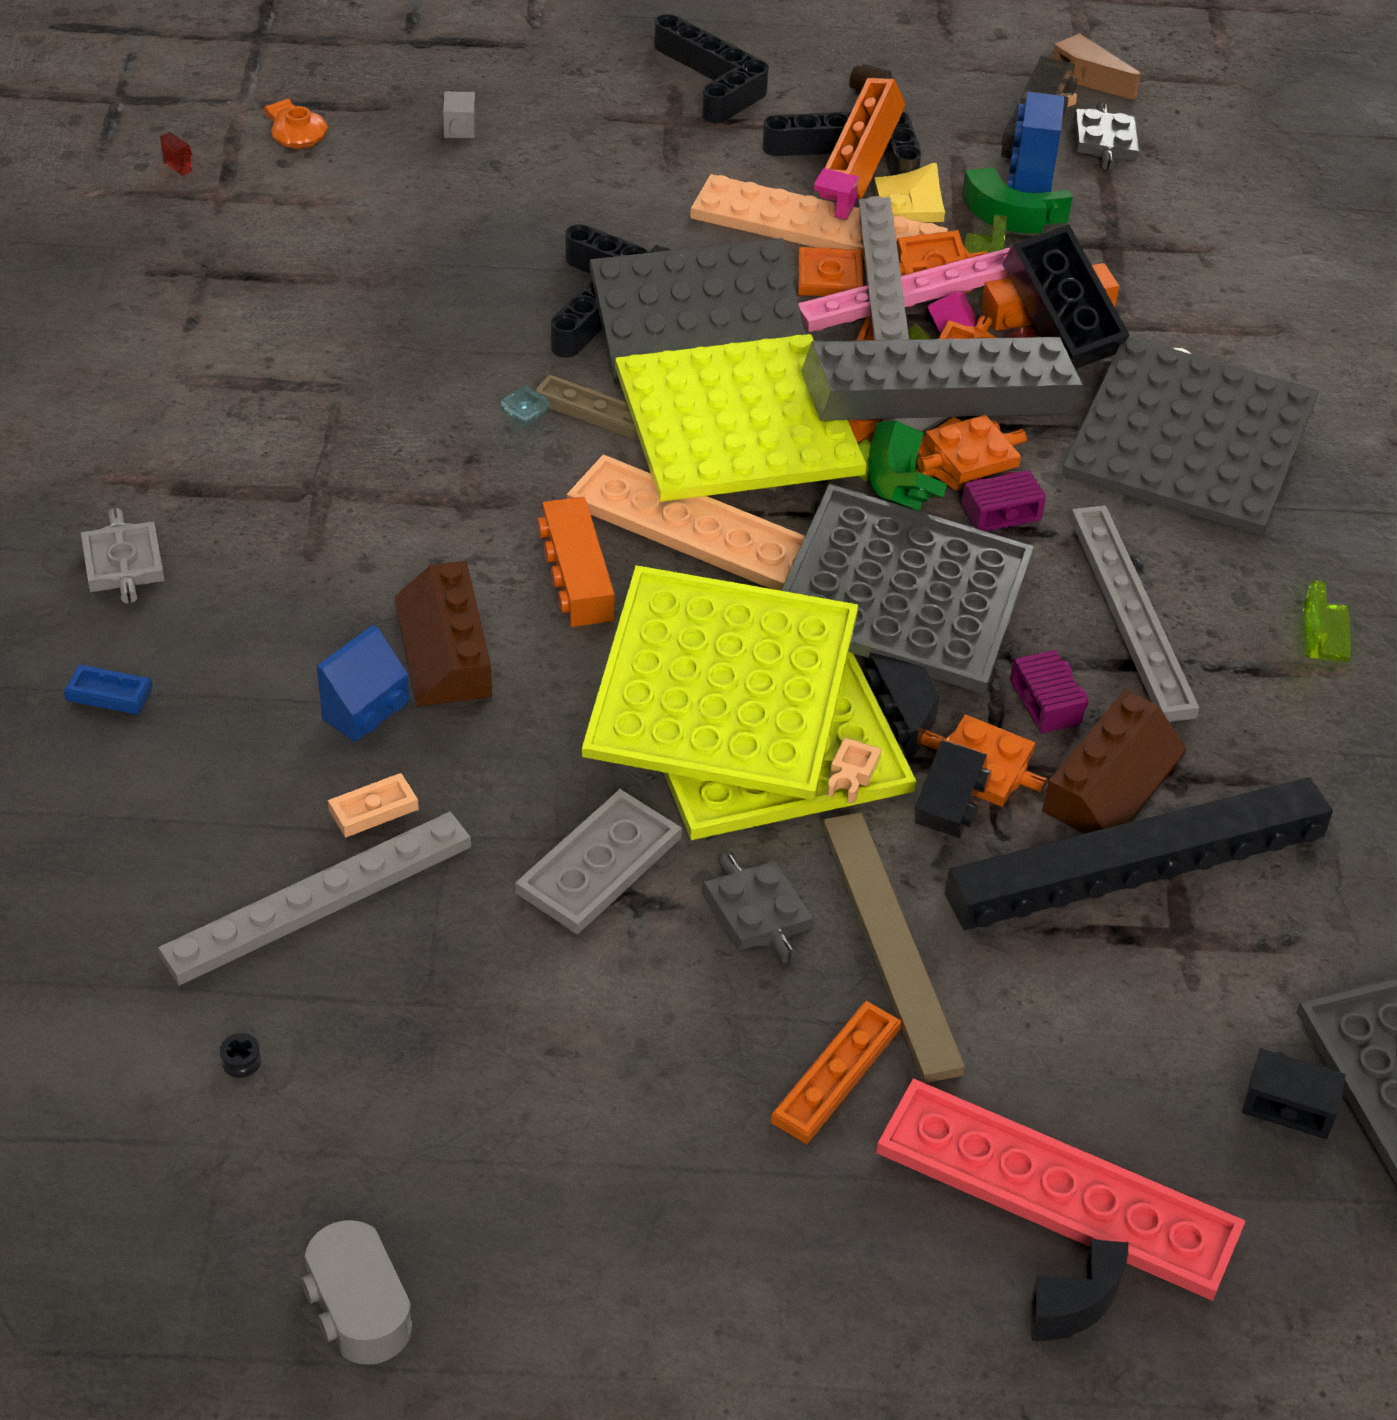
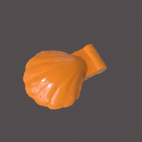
M289 98L264 106L266 117L274 122L271 130L273 140L285 148H292L294 150L311 148L321 142L327 133L328 126L321 115L311 112L302 106L295 107Z

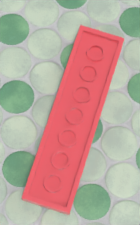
M914 1078L877 1144L876 1153L1088 1247L1090 1246L1091 1239L1128 1242L1127 1264L1211 1301L1214 1300L1245 1224V1220Z

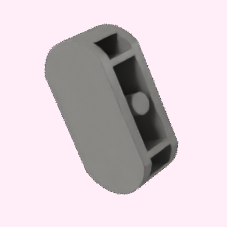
M354 1220L339 1221L322 1228L313 1236L306 1248L305 1262L307 1275L301 1277V1282L309 1303L312 1304L318 1301L323 1312L318 1315V1320L326 1341L335 1340L341 1355L355 1363L377 1364L393 1358L406 1346L412 1334L411 1303L376 1229L367 1223Z

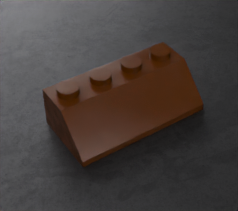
M467 561L429 565L395 596L416 707L492 697L491 662Z
M1124 689L1048 780L1042 812L1084 834L1132 822L1186 752L1185 746L1161 708Z

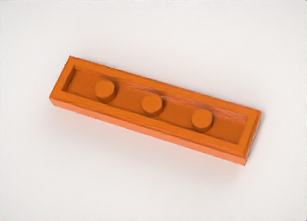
M865 1001L771 1114V1123L807 1145L900 1031L902 1021L872 1003Z

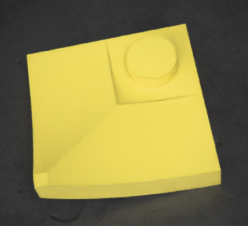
M931 163L907 173L874 177L873 188L875 196L891 198L893 216H902L922 223L944 222L945 210L941 197L937 163Z

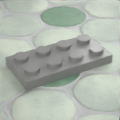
M619 789L515 882V893L578 935L682 838V827Z

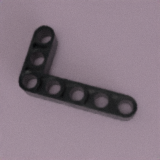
M662 14L655 19V49L714 80L703 89L702 117L704 120L710 123H722L767 95L769 66L765 61L678 16Z
M904 111L884 151L890 176L920 168L921 149L911 118ZM851 112L769 116L764 120L762 149L766 154L772 156L832 154Z
M573 225L565 231L566 262L570 266L590 274V259L649 253L647 249L586 225ZM592 279L551 319V351L558 357L570 358L577 355L602 330Z

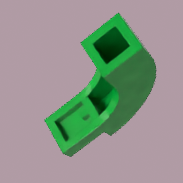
M995 167L965 170L962 198L970 211L982 221L1003 230L1026 234L1043 233L1044 225L1068 223L1073 198L1069 190L1026 193L1007 186L999 177Z
M898 421L877 422L869 454V476L875 492L886 500L916 511H920L922 502H928V498H943L947 487L946 483L916 472V460L924 432Z

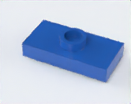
M79 664L64 690L66 701L139 715L153 689L151 678Z

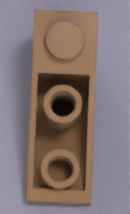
M1079 33L1054 44L1051 70L1067 81L1131 100L1137 97L1141 72Z

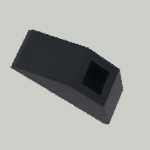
M869 652L868 666L863 670V674L871 690L874 692L884 716L891 725V731L897 743L902 746L907 758L914 757L921 747L920 741L923 733H925L926 729L930 731L936 722L940 694L925 668L907 661Z

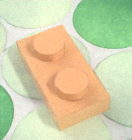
M402 773L328 800L329 812L345 838L419 810L418 799Z

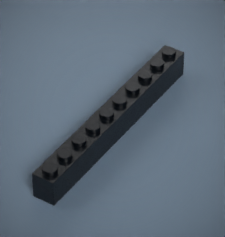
M1306 777L949 868L945 896L964 931L976 927H988L995 922L1015 917H1026L1041 910L1053 907L1061 908L1069 903L1083 899L1099 898L1106 893L1126 888H1137L1142 884L1160 879H1172L1179 874L1198 869L1206 870L1217 864L1233 860H1244L1252 855L1267 851H1279L1286 846L1305 841H1316L1325 836L1333 810L1311 777Z

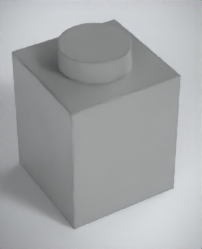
M445 91L443 108L444 138H475V92Z

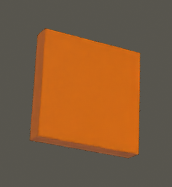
M799 247L798 295L828 296L863 286L862 250Z

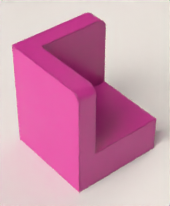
M823 168L814 183V190L820 192L819 196L821 198L836 201L835 217L847 220L857 203L859 176Z
M956 291L927 306L940 335L948 320L973 327L978 322L964 291Z

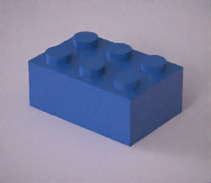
M1027 92L1026 104L1019 103L1009 170V187L1026 193L1051 192L1061 133L1064 96Z

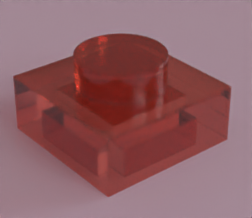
M171 132L160 136L163 162L182 176L191 172L192 152L188 143Z

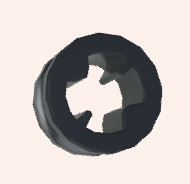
M238 1033L227 1037L222 1042L220 1057L222 1059V1067L227 1074L232 1077L242 1078L252 1075L258 1070L261 1064V1055L256 1038L249 1034ZM239 1052L241 1055L248 1054V1057L242 1059L238 1055L233 1057V1054Z

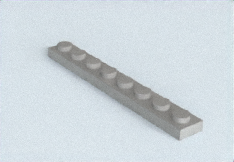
M872 196L866 199H859V214L874 340H909L891 198Z
M1106 505L1072 509L1071 523L1151 702L1161 708L1169 722L1196 719L1199 712L1197 701Z
M450 811L158 947L160 959L178 986L471 848V837Z

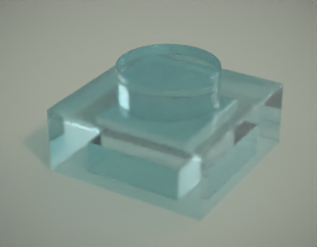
M524 385L501 400V411L522 425L527 426L550 411L549 400L527 385Z

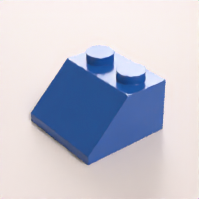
M374 625L317 665L322 720L354 742L366 733L375 730L379 723L395 711L401 710L410 701L408 673L380 630Z

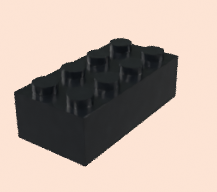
M1068 224L1011 246L1002 265L1040 336L1060 337L1075 369L1115 355L1120 344L1125 343L1130 334L1071 226Z

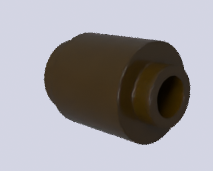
M862 64V66L855 65L850 76L849 86L855 89L856 93L860 94L867 78H895L892 77L891 70L868 64Z

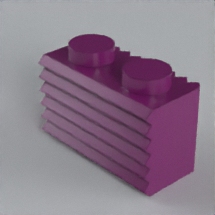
M1031 470L1018 473L1007 472L1002 476L989 479L977 478L969 483H964L961 505L975 529L988 532L990 529L992 531L996 528L1000 530L1002 527L1007 528L1008 526L1013 527L1016 524H1027L1029 521L1031 523L1035 520L1039 522L1043 517L1046 495L1043 493L1042 488H1040V484H1037V479H1034V474H1031Z
M1057 650L1013 659L1010 682L1042 734H1045L1047 731L1050 733L1053 730L1058 731L1061 728L1066 729L1068 726L1071 728L1074 725L1079 726L1083 722L1084 712L1088 707L1087 693L1082 686H1077L1069 663L1066 660H1061Z

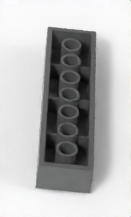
M1060 337L812 341L801 370L820 421L1069 414L1083 385Z

